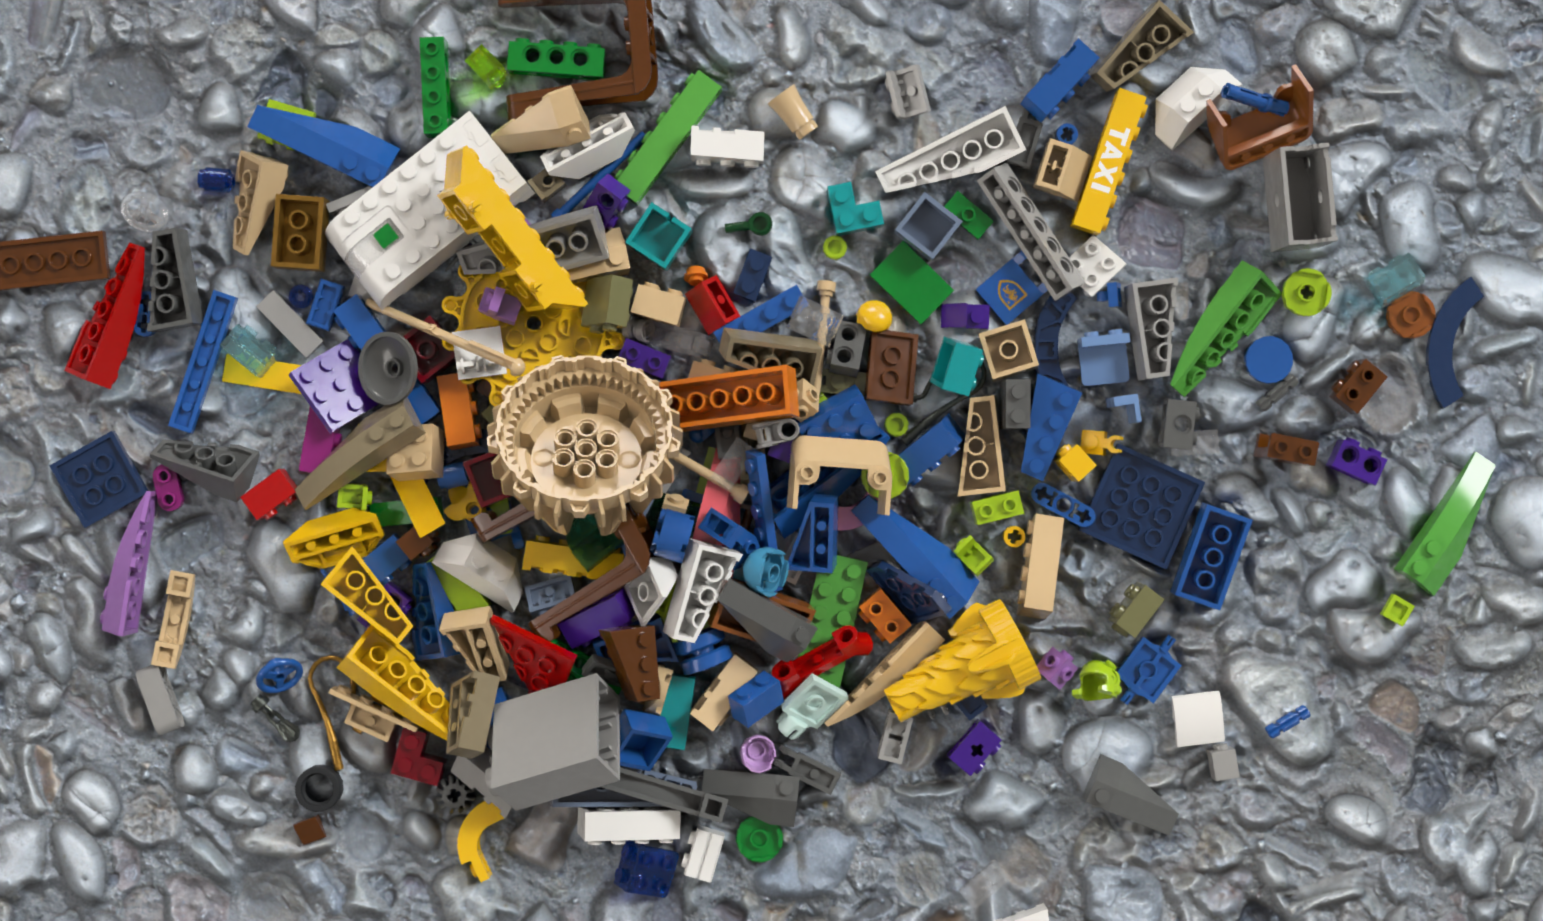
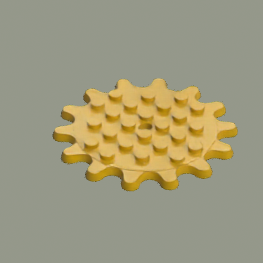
M460 265L458 275L467 285L466 292L458 297L447 296L442 301V309L446 313L454 315L459 321L458 328L454 332L500 326L504 354L514 359L521 358L525 363V371L520 375L522 377L534 370L536 366L549 364L552 357L559 355L565 358H573L578 355L601 356L605 350L621 349L625 342L624 336L619 332L604 331V334L589 332L590 328L582 327L583 307L568 310L547 307L546 309L527 312L521 304L514 326L484 315L478 311L485 288L488 287L494 290L496 286L503 289L507 288V285L499 276V272L495 274L464 275ZM587 281L574 283L585 294ZM535 317L539 319L541 326L539 329L532 330L528 328L527 321ZM442 340V345L446 350L454 351L453 344ZM506 368L507 374L460 381L468 385L479 379L487 380L492 387L489 402L495 407L504 402L501 392L506 385L514 386L516 382L518 383L517 378L520 376H512L510 369Z

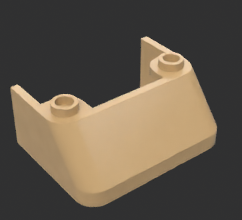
M798 436L793 440L790 453L787 508L797 509L799 484L810 485L815 483L819 478L820 466L868 469L867 481L873 489L879 490L877 514L890 515L892 472L888 449L884 443L872 440L818 436Z

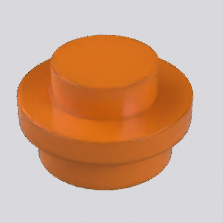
M702 266L688 267L684 274V280L692 286H696L708 279V274Z

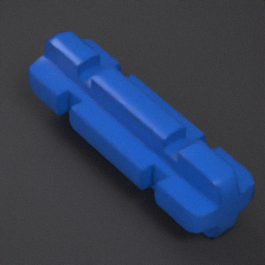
M1301 705L1295 709V712L1291 711L1276 720L1275 724L1271 723L1266 726L1265 730L1270 738H1275L1280 735L1281 731L1286 732L1299 724L1300 720L1304 721L1309 718L1311 714L1306 706Z

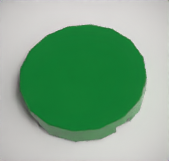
M748 816L737 829L736 843L738 850L752 862L762 863L773 859L783 845L781 826L770 825L753 816Z

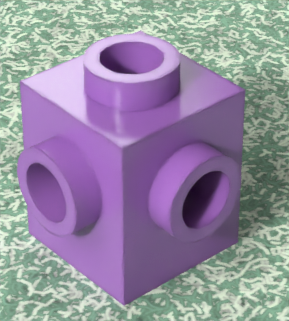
M1053 646L1036 665L1040 674L1059 690L1073 677L1078 669L1072 663L1074 658L1064 649L1059 652Z

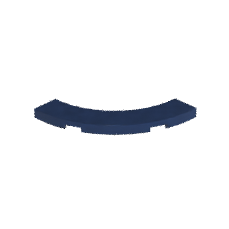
M1468 277L1447 296L1440 310L1436 313L1427 339L1426 366H1428L1429 382L1441 409L1446 408L1464 396L1455 377L1452 351L1455 335L1461 321L1467 312L1484 297L1472 277Z
M1072 292L1057 301L1053 299L1051 294L1049 295L1039 314L1033 341V347L1039 363L1036 374L1039 373L1067 386L1069 385L1062 374L1058 360V337L1067 312L1078 299Z

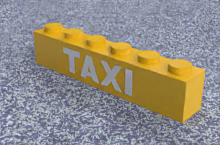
M1122 88L1115 92L1070 227L1096 236L1101 231L1105 232L1109 223V218L1106 215L1109 208L1113 209L1117 199V195L1114 194L1116 186H1121L1125 173L1121 172L1124 163L1128 164L1133 150L1129 149L1132 140L1136 141L1140 131V127H1137L1139 118H1144L1148 105L1145 104L1146 96Z

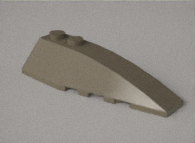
M408 397L397 404L385 405L366 417L304 479L295 491L305 510L311 508L426 433Z

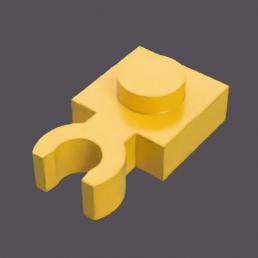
M1082 430L1080 448L1086 454L1106 456V449L1111 453L1120 454L1122 450L1115 449L1113 444L1116 440H1123V437L1112 435L1107 439L1108 432Z

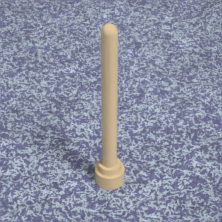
M828 280L817 281L816 289L820 297L816 342L822 348V354L814 387L819 390V393L821 391L830 298L833 297V293L836 291V282Z
M679 453V457L671 458L730 492V496L734 497L733 500L739 504L743 503L749 493L747 485L743 483L735 485L682 453Z

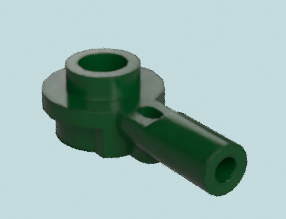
M757 212L751 216L749 221L725 224V232L732 233L751 230L754 234L763 236L771 231L773 222L768 214Z

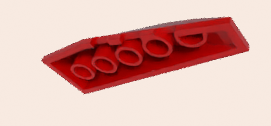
M129 242L115 267V272L117 273L115 278L110 279V281L108 280L104 287L106 290L104 298L101 302L96 301L92 309L96 312L91 321L86 320L64 371L108 389H111L112 385L116 382L120 365L127 356V348L138 315L144 277V247Z

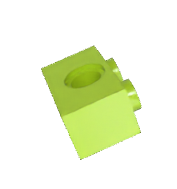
M1019 490L969 501L975 525L1024 514Z

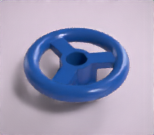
M272 659L258 672L256 685L261 691L266 693L286 691L300 681L303 675V667L294 659ZM296 670L294 677L284 683L287 675ZM263 679H273L276 682V686L265 685Z

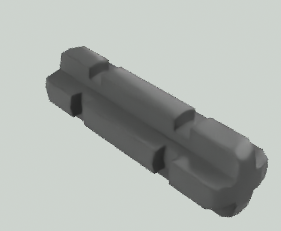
M1293 374L1287 375L1283 382H1279L1266 393V396H1262L1256 402L1259 409L1267 411L1271 408L1272 403L1278 402L1290 392L1289 389H1293L1299 384L1298 379Z

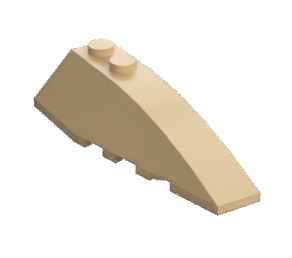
M926 621L919 622L848 695L849 699L824 724L828 727L849 718L886 696L884 689L903 679L902 675L916 668L922 660L931 654L939 652V647L943 645L942 643L945 639Z

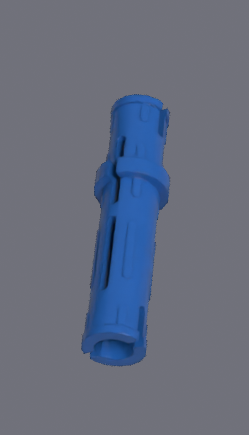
M1226 83L1221 90L1222 98L1255 107L1263 113L1271 112L1285 116L1290 108L1289 102L1276 99L1271 94H1260L1231 83Z

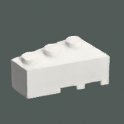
M691 126L692 162H697L696 165L711 166V162L720 163L722 167H734L735 163H744V167L758 168L759 164H764V132L737 129L734 131H721V128L714 127L712 130H699V126Z

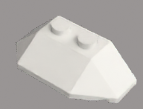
M1190 67L1156 98V137L1173 151L1207 120L1206 100L1211 99L1218 110L1228 100L1221 96L1223 86L1226 83H1231L1238 87H1243V85L1226 70Z
M626 113L598 115L589 120L591 139L566 147L547 149L546 153H543L540 158L548 174L551 176L581 179L621 158L635 131Z
M477 533L449 540L441 544L432 561L439 568L511 613L515 611L523 594L517 558L494 543L488 541L483 544Z

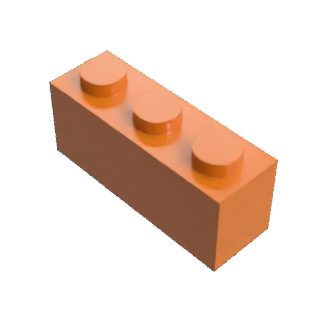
M457 373L437 376L447 447L451 450L479 446L482 430L480 424H476L475 415H479L477 402L473 401L472 392H475V384L467 385L458 380Z

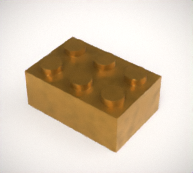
M276 194L271 253L272 267L287 270L325 272L327 252L325 231L329 224V211L326 204L330 202L324 197Z

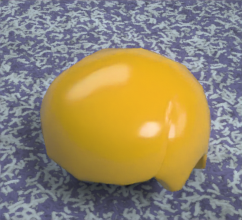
M878 300L866 301L859 307L855 315L857 316V323L872 332L888 330L892 324L891 310L884 302Z

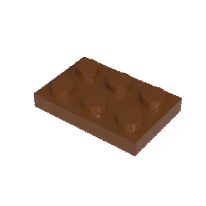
M890 330L882 332L870 331L865 400L905 406L913 405L919 334Z

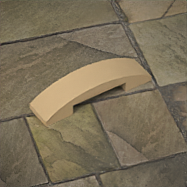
M170 570L166 589L168 597L159 641L155 642L151 665L172 669L177 667L192 611L195 574Z

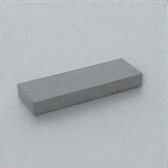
M275 290L269 293L256 306L306 358H309L325 342Z

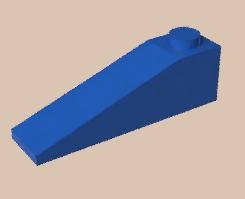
M431 562L414 564L412 593L416 597V607L412 608V616L416 617V629H412V639L416 660L445 658L461 654L452 647L453 643L447 635L443 636L439 631L444 613L454 612V609Z

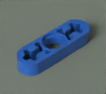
M1038 483L1032 488L1031 496L1037 504L1083 528L1090 527L1095 523L1096 513L1086 504L1046 483ZM1047 488L1046 493L1054 497V493L1058 494L1053 500L1052 507L1048 506L1051 502L1046 498L1038 500L1039 495L1036 493L1038 489L1043 490ZM1065 498L1070 501L1071 506L1068 511L1060 512L1057 509V502L1060 499ZM1075 504L1080 505L1077 510L1085 513L1086 510L1090 511V521L1085 520L1084 523H1081V517L1076 514L1073 515V518L1069 517L1075 509Z

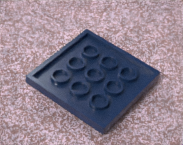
M1116 443L1115 449H1121L1122 453H1112L1089 504V507L1096 513V521L1087 528L1079 526L1078 531L1167 569L1205 482ZM1086 511L1081 523H1084L1085 520H1091L1089 516L1090 511Z

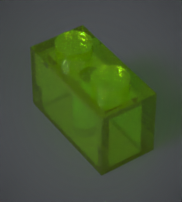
M482 44L464 60L490 90L494 87L499 88L507 79L505 76L508 73L503 65Z

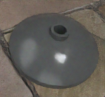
M380 332L375 334L365 343L360 353L358 362L360 383L365 393L379 404L393 405L407 398L414 388L418 373L417 358L413 347L407 339L398 333Z

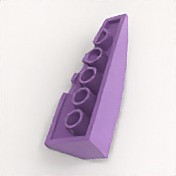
M146 491L133 513L118 548L109 584L104 590L106 604L105 610L102 611L100 616V623L103 624V631L117 636H126L138 632L157 504L156 491Z

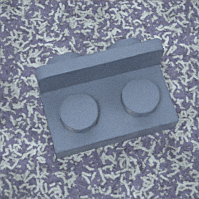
M567 575L524 587L529 612L533 619L576 593L572 576Z

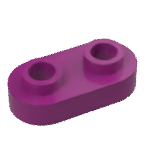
M162 464L157 466L153 472V481L159 506L166 511H176L184 503L180 476ZM164 471L168 474L166 480L161 478V474ZM168 495L173 497L171 504L166 501Z

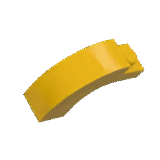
M484 800L478 803L466 816L460 827L457 840L461 864L471 861L470 870L475 878H479L480 883L489 879L492 875L481 850L480 839L482 832L486 827L504 819L500 814L501 810L493 803L488 804Z

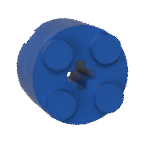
M662 508L656 524L654 538L651 542L650 553L653 556L682 563L685 556L684 550L690 539L695 516Z

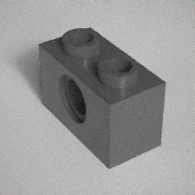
M1175 399L1163 400L1159 447L1192 450V446H1195L1197 442V431H1194L1195 422H1198L1200 409L1196 407L1197 402ZM1178 418L1183 419L1185 422V428L1181 432L1175 428V421Z

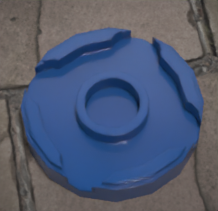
M1274 336L1261 337L1253 341L1247 348L1244 363L1248 374L1255 381L1264 384L1276 383L1290 373L1293 365V353L1289 345L1282 339Z

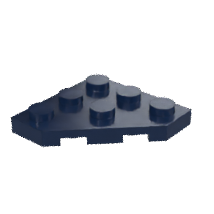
M885 561L872 564L866 570L911 624L946 615L952 609L943 594Z

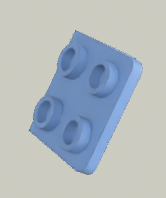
M1122 329L1108 330V335L1099 336L1098 331L1086 332L1084 337L1077 339L1082 385L1123 383L1129 380L1126 344L1130 343V333H1123Z

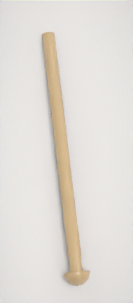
M368 298L365 302V306L510 369L512 376H520L525 371V363L521 358L514 359L473 340L468 341L438 328L437 325L424 322L390 306L381 310L372 298Z

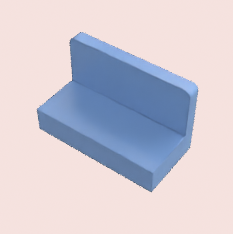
M1138 393L1106 398L1107 408L1126 405L1129 424L1142 422Z

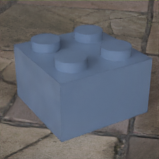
M924 192L893 233L931 262L963 221Z

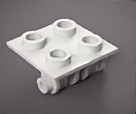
M1094 235L1069 257L1085 281L1080 287L1087 297H1093L1127 265Z
M500 326L452 332V334L463 339L473 340L504 354ZM453 345L458 380L507 374L505 367Z

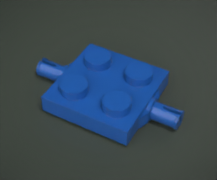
M1167 635L1160 646L1151 643L1143 636L1139 639L1116 670L1120 675V679L1128 687L1120 699L1122 702L1129 705L1130 701L1137 694L1144 696L1154 704L1182 666L1168 652L1176 641L1174 638Z

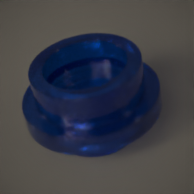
M296 285L289 292V301L296 308H306L313 301V292L308 286ZM301 292L305 294L303 301L298 300V294Z

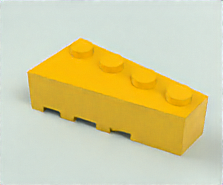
M536 535V539L526 541L522 570L531 571V568H535L544 573L561 572L567 576H587L588 579L596 580L623 562L625 556L624 553H620L621 548L607 546L606 550L597 549V544L583 543V547L575 546L572 540L560 539L559 543L550 542V537Z
M353 546L321 583L324 588L397 645L413 627L412 623Z

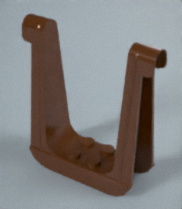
M498 0V7L502 8L624 4L627 7L628 16L624 17V27L630 36V40L626 41L627 55L631 56L630 67L623 75L570 85L581 106L643 102L654 94L658 85V66L651 0ZM569 85L507 95L508 121L517 119L524 114L526 108L530 105L532 107L542 101V97L547 93Z
M629 502L625 504L627 521L621 522L614 532L619 540H623L626 547V556L623 562L527 623L531 633L548 641L558 638L560 635L558 623L646 573L650 564V557L657 556H653L649 551L652 539L654 538V532L643 513H636ZM519 504L499 517L494 511H488L487 513H480L470 521L484 544L535 518L534 511H528L522 504Z

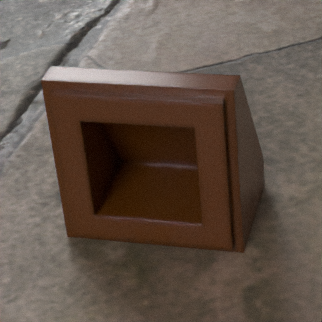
M319 814L293 824L303 845L327 837Z

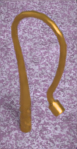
M328 655L319 658L313 663L309 670L308 683L324 721L334 771L344 769L338 740L312 679L316 667L322 662L334 660L340 663L342 660L339 656ZM350 679L351 693L356 694V684ZM354 727L352 729L360 735L363 733V731Z

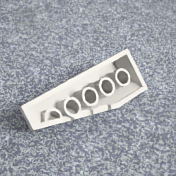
M1005 105L875 172L885 193L983 172L1025 151L1026 148Z

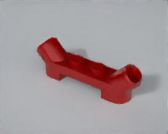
M843 626L832 632L833 639L793 661H779L774 665L771 673L773 677L780 680L783 699H786L812 673L818 676L853 656H868L873 649L871 636L867 632H858L853 626Z

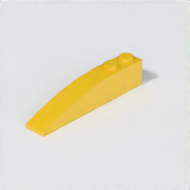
M370 624L336 668L395 712L447 741L450 703L444 697L445 693L440 687L437 688L428 678L430 675L425 669L421 670L414 661L415 657L400 644L394 643Z

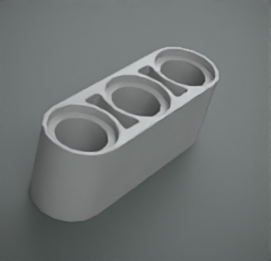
M150 665L137 670V682L156 732L159 735H163L184 727V718L165 667Z

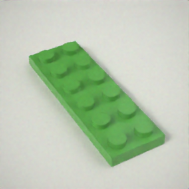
M837 555V565L833 573H816L810 605L816 610L812 622L818 629L807 648L797 658L833 639L832 632L843 626L854 627L868 561ZM846 660L818 675V677L840 688Z

